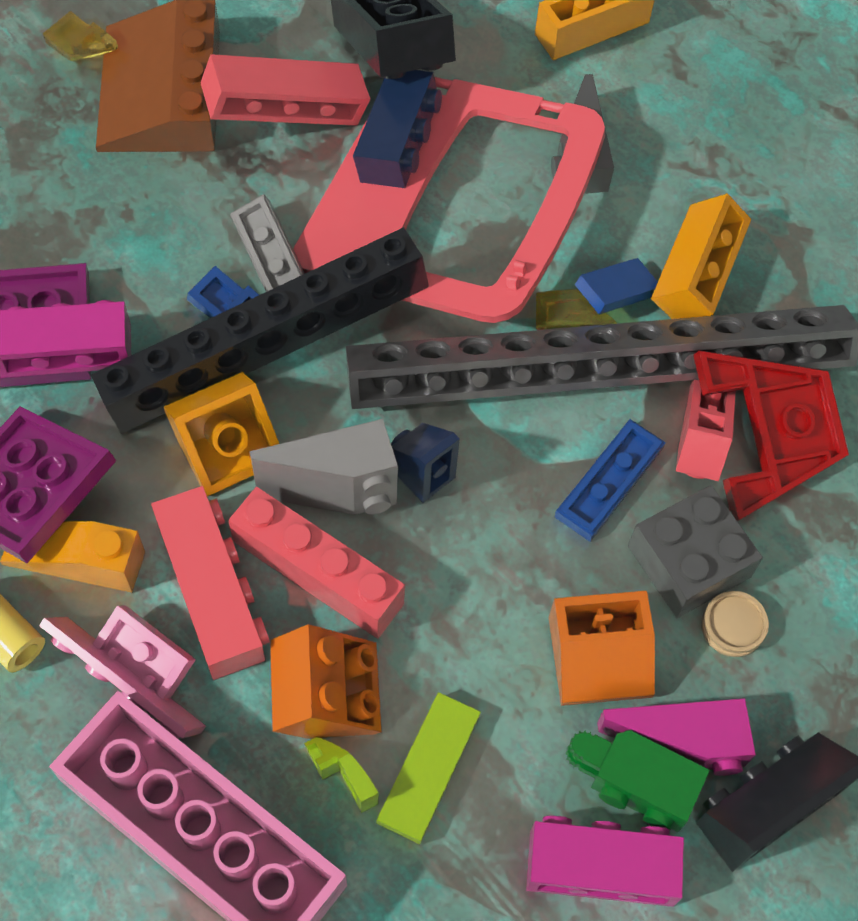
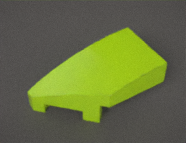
M319 737L304 743L322 780L340 771L361 813L379 804L377 789L361 765L348 751Z

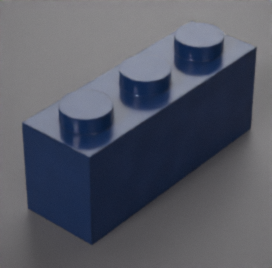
M413 70L406 72V75L401 78H384L353 154L360 183L405 188L410 174L417 171L420 148L422 143H427L429 140L431 119L434 113L440 111L442 103V93L436 87L434 72Z

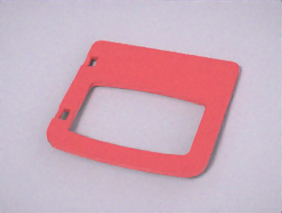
M435 77L436 87L448 89L446 95H442L440 111L433 114L430 122L429 140L427 143H422L419 151L418 169L415 173L410 174L406 187L398 188L360 183L353 154L365 127L364 124L293 250L304 273H307L403 227L406 230L437 167L455 138L472 117L484 116L563 133L568 137L551 186L524 240L498 281L492 286L485 287L426 272L429 287L402 300L481 322L497 323L506 321L520 313L525 307L554 258L576 214L605 139L604 122L595 110L585 106L567 102L562 104L544 100L543 97L458 79L448 80ZM541 110L560 113L557 119L539 116Z

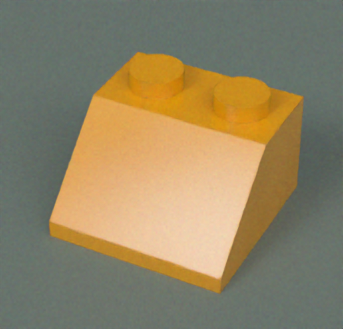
M243 372L163 407L177 441L200 486L204 487L207 497L254 475L249 451L280 444L256 383Z

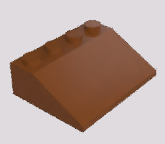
M174 0L106 26L96 138L97 152L215 151L216 120L210 118L200 82L210 54L219 55L220 29L216 0Z

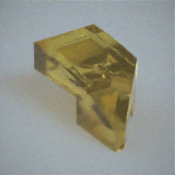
M69 11L43 33L45 42L70 61L106 54L118 48L117 41L94 22L89 26L72 11Z
M578 289L536 293L537 330L617 324L607 313L599 315Z

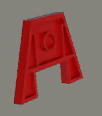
M698 351L693 354L703 396L741 389L744 392L762 472L730 477L723 480L729 510L737 521L849 455L829 371Z

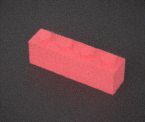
M210 54L200 82L210 118L214 120L358 126L370 101L359 64Z
M200 486L151 503L212 679L216 680L265 662L263 645L270 643L262 618L252 619L247 606L255 602L246 576L237 579L233 565L240 563L232 538L223 539L218 526L225 524V520L217 498L208 501L204 487Z
M257 486L228 520L234 543L377 639H379L404 605L405 584Z

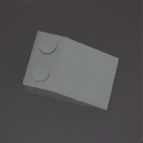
M383 419L249 451L255 486L279 502L352 515L364 512L370 515L379 514L388 510L391 505L397 504L398 465Z

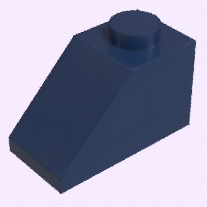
M421 423L412 431L408 429L402 431L391 442L398 465L399 479L422 503L456 478L460 438L454 432L426 423Z

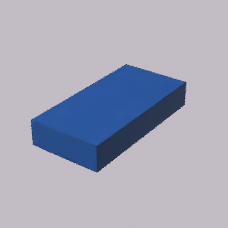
M638 258L582 274L575 283V286L600 315L651 298L658 281Z

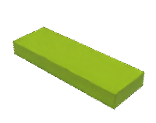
M437 693L379 813L376 824L419 845L421 844L478 722L481 711L444 694Z

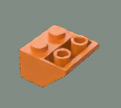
M647 591L554 598L548 618L561 706L653 698L655 695V633Z
M310 624L270 640L273 732L307 739L315 737L375 735L382 732L376 642Z

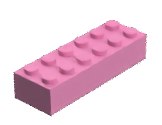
M119 691L110 698L49 766L63 784L226 921H320L347 887L346 875Z

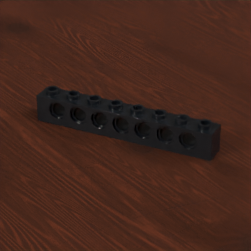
M403 227L91 374V377L107 411L120 433L123 434L165 414L163 407L241 372L246 375L428 288L423 256Z

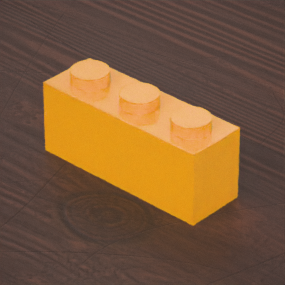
M544 0L539 2L535 36L551 59L556 60L648 24L654 0Z
M728 193L691 204L651 297V300L671 319L714 315L751 222V218Z

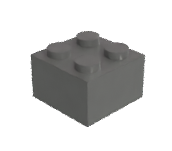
M712 485L636 524L628 547L676 618L687 614L712 600L717 595L750 579L763 559Z

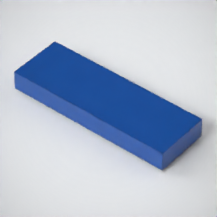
M629 419L559 506L554 517L591 542L660 454L666 442Z

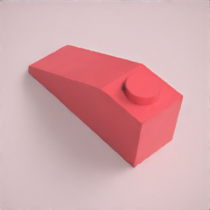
M699 380L691 381L678 447L677 472L685 473L696 479L706 478L719 482L733 439L736 390L703 396Z

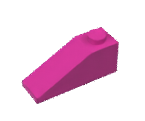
M745 698L604 709L597 722L598 732L615 738L617 733L632 730L709 770H713L716 776H729L742 772V767H745L756 755Z

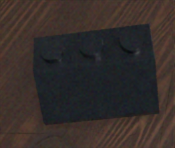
M819 732L805 742L798 735L776 752L781 759L769 768L761 761L740 777L744 785L731 795L726 788H723L706 800L702 806L707 812L704 813L696 824L733 872L858 779V756Z

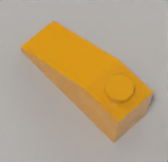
M64 521L28 563L21 561L6 551L3 552L0 563L4 566L132 593L145 555V549L137 530L94 521Z

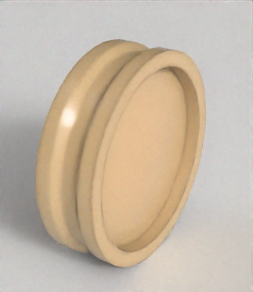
M727 591L711 600L703 613L701 627L706 641L714 650L726 656L742 657L751 654L760 646L768 633L769 621L764 607L753 596L740 591Z

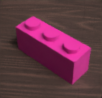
M101 300L93 304L79 305L58 303L51 307L37 308L15 306L7 310H0L1 378L98 371L131 356V323L124 301Z
M545 816L543 817V822L535 821L530 831L526 891L674 907L682 899L684 837L670 836V830L663 827L646 826L641 827L640 832L622 831L620 824L610 821L592 822L591 827L572 825V819L567 817Z

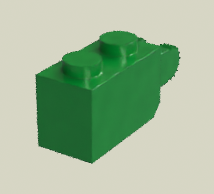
M586 730L574 734V738H571V743L567 747L566 760H569V764H572L573 768L578 767L579 771L595 778L591 788L600 792L599 798L602 801L618 809H625L627 806L643 814V820L650 826L672 829L676 832L683 828L694 808L710 771L709 769L632 730L617 733L613 742L596 734L593 736L591 732L587 733Z

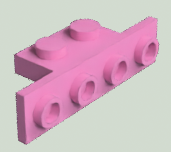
M126 605L116 607L96 639L68 617L44 618L39 625L52 635L51 642L53 645L68 654H76L87 663L85 668L92 676L104 682L110 681L140 709L147 710L157 718V722L176 738L183 739L198 735L205 729V724L171 699L196 659Z

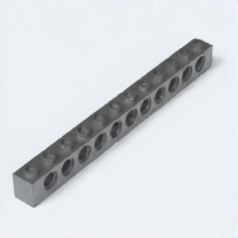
M845 305L351 345L346 346L351 408L361 409L699 380L693 356L698 351L811 369L857 366L858 323Z

